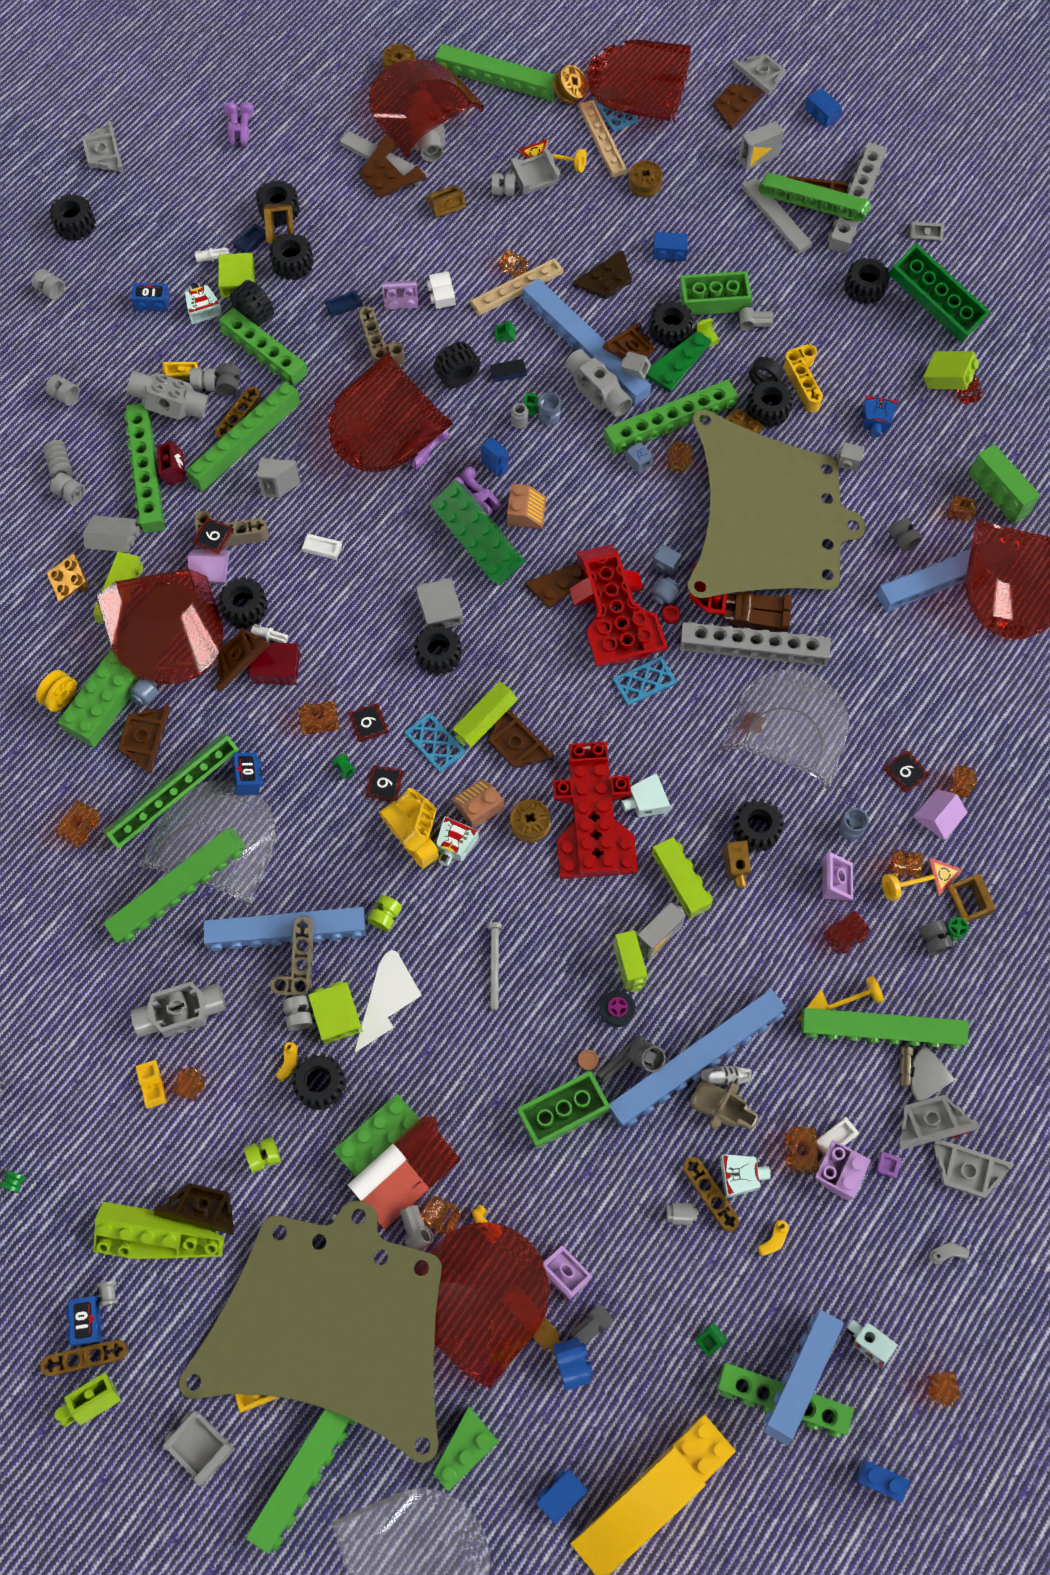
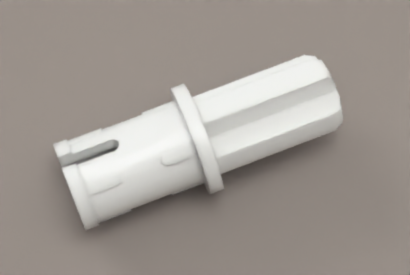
M226 247L195 251L197 263L210 260L213 262L214 259H219V254H229V250Z
M254 624L251 629V633L266 639L267 642L287 643L288 635L273 631L271 627L265 628Z

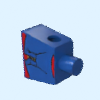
M865 396L862 405L863 428L871 430L870 435L872 437L878 438L881 436V432H888L898 401Z

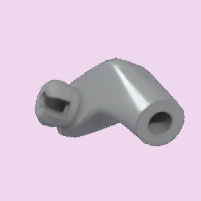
M949 1242L933 1249L929 1257L934 1264H940L952 1256L967 1260L970 1250L956 1243Z

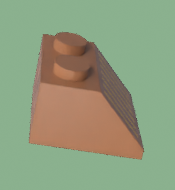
M511 483L507 525L543 529L546 496L529 485Z
M483 779L451 799L452 803L473 829L504 810V800L491 784Z

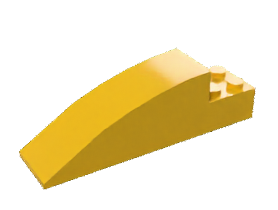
M702 1415L570 1544L595 1575H610L706 1486L705 1482L736 1450L707 1416Z

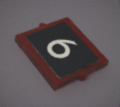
M207 517L192 544L203 548L204 551L208 550L219 555L233 533L234 528L223 524L222 521L218 522Z
M378 703L367 707L362 706L361 709L348 713L359 743L371 738L376 739L377 736L389 732Z
M908 751L898 758L894 757L893 761L884 767L886 773L905 793L915 786H919L920 782L930 775Z
M373 765L366 797L379 799L381 802L383 800L397 801L404 771L391 769L389 766L385 768Z

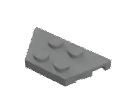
M767 54L747 57L746 61H738V58L733 59V66L767 95L774 91L785 76L786 70Z
M111 121L106 123L107 126L101 130L97 128L93 133L82 138L89 167L124 172Z
M946 1095L905 1105L900 1149L904 1150L979 1129V1124L976 1120L973 1121L965 1115V1111L959 1106L954 1105L952 1100Z
M941 1139L932 1142L942 1185L985 1199L990 1194L992 1189L998 1185L1014 1165V1163Z

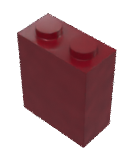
M268 642L270 645L251 662V665H248L247 675L250 676L254 684L297 685L300 661L299 645L295 643Z

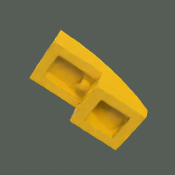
M153 1060L136 1066L146 1108L149 1109L167 1103L157 1061Z

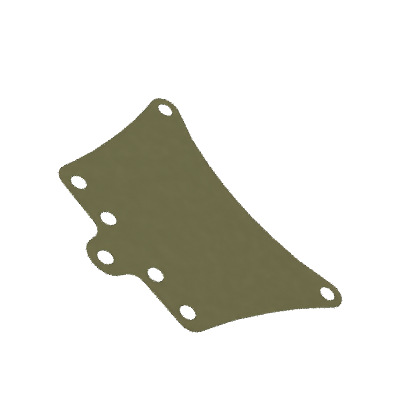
M697 411L693 416V421L703 444L708 466L710 514L702 553L688 581L690 593L698 598H707L753 590L788 588L833 590L837 588L840 583L841 544L846 540L861 538L865 533V522L858 513L846 509L840 502L839 467L836 460L827 455L797 448L763 436L724 419L711 411ZM707 415L710 417L711 423L708 425L702 424L699 421L700 416ZM824 464L830 465L832 473L824 474L821 471V466ZM825 493L830 494L833 497V502L830 504L824 503L821 498L822 495ZM850 520L856 521L859 524V529L856 531L849 529L848 522ZM824 539L831 540L834 545L833 548L830 550L825 549L822 546V541ZM830 570L833 573V579L825 580L822 577V571ZM697 581L705 583L706 590L704 592L695 590L694 584Z
M352 1201L345 1204L336 1220L329 1225H318L282 1216L267 1218L260 1228L245 1268L210 1333L182 1372L179 1379L181 1393L189 1399L227 1394H249L288 1398L309 1403L336 1412L375 1431L418 1463L431 1461L438 1451L434 1402L435 1316L442 1270L440 1260L431 1253L383 1240L377 1231L378 1215L376 1210L364 1201ZM356 1209H362L366 1214V1219L361 1224H355L352 1221L351 1216ZM277 1225H282L286 1228L287 1233L282 1240H276L272 1235V1231ZM318 1234H322L326 1238V1245L320 1250L315 1249L312 1245L313 1238ZM377 1250H385L388 1254V1260L383 1265H378L374 1262L373 1256ZM420 1260L426 1261L429 1266L427 1274L423 1276L417 1275L414 1271L415 1263ZM196 1374L201 1379V1385L197 1390H190L187 1387V1379L190 1375ZM425 1437L429 1440L430 1449L427 1453L419 1454L416 1451L415 1442L418 1438Z

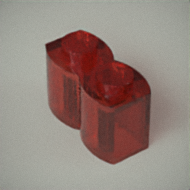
M854 911L827 929L822 936L836 955L840 952L845 954L853 948V943L858 942L860 944L869 937L867 934L871 929L857 911Z

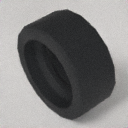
M768 357L757 358L749 370V377L755 385L758 382L763 383V380L770 381V379H773L775 382L781 381L784 375L782 366L777 361ZM760 370L770 373L773 377L766 376Z

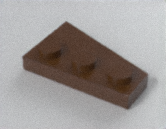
M576 563L527 581L525 586L548 609H551L570 594L569 588L586 578L580 565Z

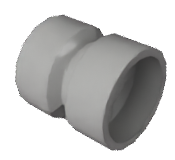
M492 173V195L501 196L504 193L506 196H515V174L506 173L503 176L501 173ZM500 182H504V187H500Z
M40 269L33 276L32 286L52 300L59 299L64 293V281L47 270Z
M191 368L190 384L194 391H203L205 389L208 392H216L217 369L206 368L203 371L201 368Z
M58 374L51 376L46 384V393L68 406L74 404L79 397V386L67 381Z
M65 473L57 474L50 485L52 493L71 505L79 503L85 494V486L73 480V478Z
M295 996L283 1001L284 1013L288 1015L285 1018L288 1031H301L313 1026L312 1014L308 1012L311 1009L308 996Z

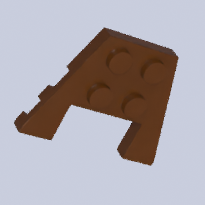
M388 135L384 136L359 173L360 178L379 198L398 192L402 187H410L417 181L421 180L422 182L427 179L418 166L403 176L386 158L389 153L397 148L396 143Z

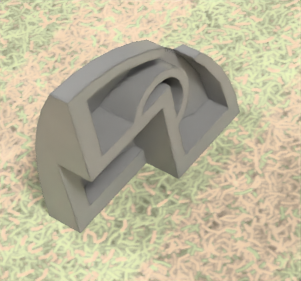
M926 1046L921 1048L915 1055L911 1067H915L914 1077H911L910 1085L915 1100L919 1102L937 1093L955 1079L944 1064Z

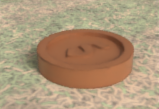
M584 1050L579 1054L578 1064L583 1070H593L598 1065V1056L592 1050Z

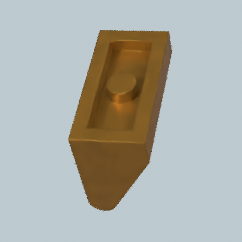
M456 185L425 195L426 201L436 217L466 207L464 193Z
M265 205L266 243H272L274 240H277V237L284 236L275 235L273 212L286 210L287 235L294 233L292 205Z
M981 874L973 875L947 887L960 918H963L966 922L990 916L996 910ZM970 886L980 909L979 912L969 916L957 889Z

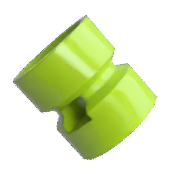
M380 895L375 903L376 909L371 910L367 921L376 928L389 932L394 924L393 918L398 917L403 907L396 900L386 895Z
M272 1136L261 1140L259 1145L253 1143L244 1147L252 1173L263 1170L267 1164L273 1166L281 1162L280 1154ZM263 1149L266 1150V1153L268 1155V1158L266 1159L263 1158L261 1150Z

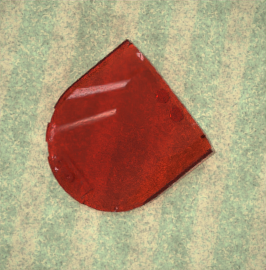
M648 40L624 41V45L617 47L615 44L610 45L604 49V53L600 56L596 55L590 62L587 69L588 89L600 104L611 110L659 121L674 122L688 76L691 46Z
M405 60L387 67L376 77L369 92L370 111L374 120L386 135L396 143V146L406 158L421 137L445 121L472 107L477 108L480 112L484 111V104L451 70L429 60Z
M388 352L340 394L334 403L335 409L333 414H330L328 422L330 430L329 439L337 455L349 466L367 472L387 471L401 466L453 425L451 420L446 418L410 380Z
M976 518L966 574V593L974 615L992 633L1009 639H1025L1035 634H1040L1050 627V537L985 521V518Z
M191 569L115 581L97 595L98 606L112 652L120 665L128 668L134 676L143 680L145 678L156 680L158 684L183 683L201 676L204 670L209 666L212 667L217 661L223 646V627L207 576Z
M478 1222L452 1231L430 1252L440 1260L442 1266L435 1316L434 1344L468 1377L491 1388L543 1323L548 1310L550 1283L541 1255L525 1236L505 1225ZM423 1260L416 1268L415 1273L419 1276L427 1274L429 1270L428 1263Z

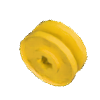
M62 670L52 671L40 683L36 692V700L41 705L46 706L51 712L60 711L74 696L77 682L72 677L67 676Z

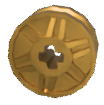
M393 44L387 47L383 52V70L385 74L396 80H403L412 76L416 70L413 49L405 44Z
M567 65L556 73L553 78L554 91L564 103L574 104L585 96L588 90L586 77L576 66Z
M643 160L635 163L629 170L628 186L630 191L639 197L656 195L662 188L663 171L657 163Z
M526 799L515 805L510 814L511 830L514 836L526 843H535L542 840L550 830V813L548 808L542 802L534 799Z

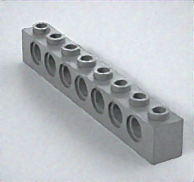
M869 142L867 148H863L860 156L862 160H858L856 166L858 171L853 173L851 179L853 183H849L846 191L847 194L869 199L884 161L887 147ZM837 216L839 219H835L832 226L834 231H830L827 239L830 242L828 249L847 255L859 222Z
M683 622L680 650L827 666L830 659L831 638Z

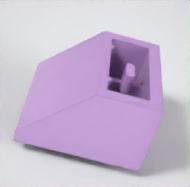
M417 280L382 283L385 309L418 308Z
M832 1140L815 1179L830 1192L850 1201L854 1199L871 1160Z

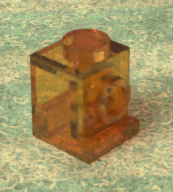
M953 495L949 504L947 520L953 518L970 521L971 517H975L977 506H974L975 499Z

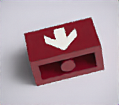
M172 440L158 445V474L170 486L184 481L183 451Z

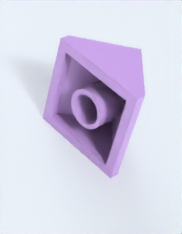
M193 549L188 555L189 582L226 584L229 550Z
M936 789L913 818L945 841L968 812L956 793Z
M828 852L822 861V899L851 901L853 900V863Z
M563 1246L557 1249L539 1266V1271L568 1301L592 1278L591 1274Z

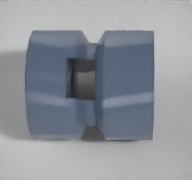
M554 392L542 394L538 402V418L545 425H553L560 419L561 399Z
M859 808L849 809L839 825L841 836L849 841L859 839L869 824L867 813Z

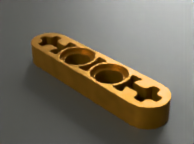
M248 387L245 389L217 426L215 433L218 440L226 435V431L228 433L253 411L261 399L258 388ZM245 405L247 409L240 411L239 407ZM232 418L238 419L236 423L229 422Z
M695 1157L688 1158L683 1164L684 1174L719 1226L726 1232L734 1231L739 1225L738 1215L702 1162ZM689 1162L697 1164L696 1171L698 1174L704 1173L696 1181L693 1179L697 1176L693 1170L688 1171ZM705 1179L710 1182V1189L708 1191H702L699 1188L701 1180ZM717 1197L722 1200L723 1206L721 1209H714L712 1207L711 1200ZM727 1208L729 1211L725 1214L728 1218L734 1219L733 1227L730 1225L726 1226L724 1224L726 1221L724 1215L719 1217L717 1214Z
M112 1340L48 1355L42 1360L40 1369L44 1375L57 1376L121 1361L128 1354V1345L122 1340ZM118 1344L119 1347L123 1348V1351L119 1352L117 1357V1354H107L104 1347L107 1346V1350H114ZM94 1349L101 1351V1358L97 1362H92L90 1359V1353ZM72 1354L79 1356V1363L75 1367H70L68 1364V1359ZM51 1359L52 1362L63 1363V1366L54 1367L53 1372H51V1369H47Z

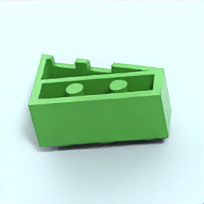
M470 1406L433 1473L447 1491H450L499 1442Z

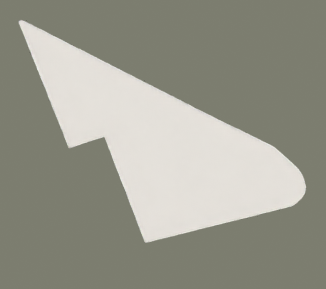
M394 950L388 951L378 965L362 1024L363 1032L359 1034L355 1052L394 1028L388 1017L422 996L398 952Z

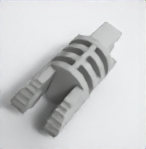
M717 1066L716 1068L702 1070L700 1077L710 1084H741L751 1081L752 1070L739 1066Z

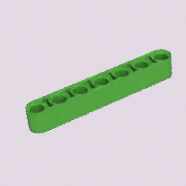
M773 173L765 174L758 187L759 192L764 196L857 222H862L871 207L867 199Z

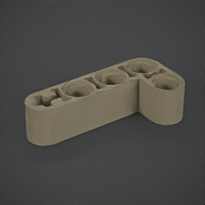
M369 306L362 307L359 310L360 324L374 367L381 370L403 364L405 361L404 346L398 342L385 345L373 308Z
M199 511L195 515L197 538H199L207 523L212 521L211 515L207 511ZM250 519L221 523L220 525L229 528L218 548L267 540L269 532L266 522L263 519ZM199 543L200 546L204 549H213Z
M308 915L300 916L294 921L291 975H278L271 981L270 987L275 994L304 995L311 988L314 920ZM303 920H305V923L309 924V926L304 929V934L308 933L309 936H298V934L303 933V926L299 925V923L303 922ZM300 940H305L308 943L306 950L299 948L298 942ZM299 960H304L307 963L306 970L298 968L297 963ZM278 979L285 982V989L281 990L276 986ZM298 980L305 982V990L297 988L296 983Z

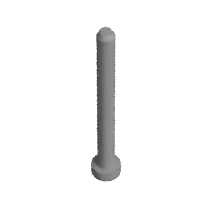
M498 922L488 923V930H491L490 1008L493 1011L498 1009L499 930L502 929V924Z

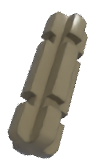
M902 1046L901 1055L903 1057L900 1060V1074H902L900 1085L911 1087L910 1079L913 1075V1067H911L913 1059L911 1057L913 1056V1048Z

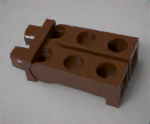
M749 592L727 594L726 606L734 608L733 610H725L723 621L732 623L733 628L739 626L759 631L788 632L792 595L785 594L784 597L755 595Z

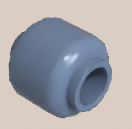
M669 577L660 578L651 591L654 596L653 600L660 605H663V603L671 604L679 592L678 584Z
M139 678L130 688L131 700L139 706L149 705L158 695L155 681L150 678Z

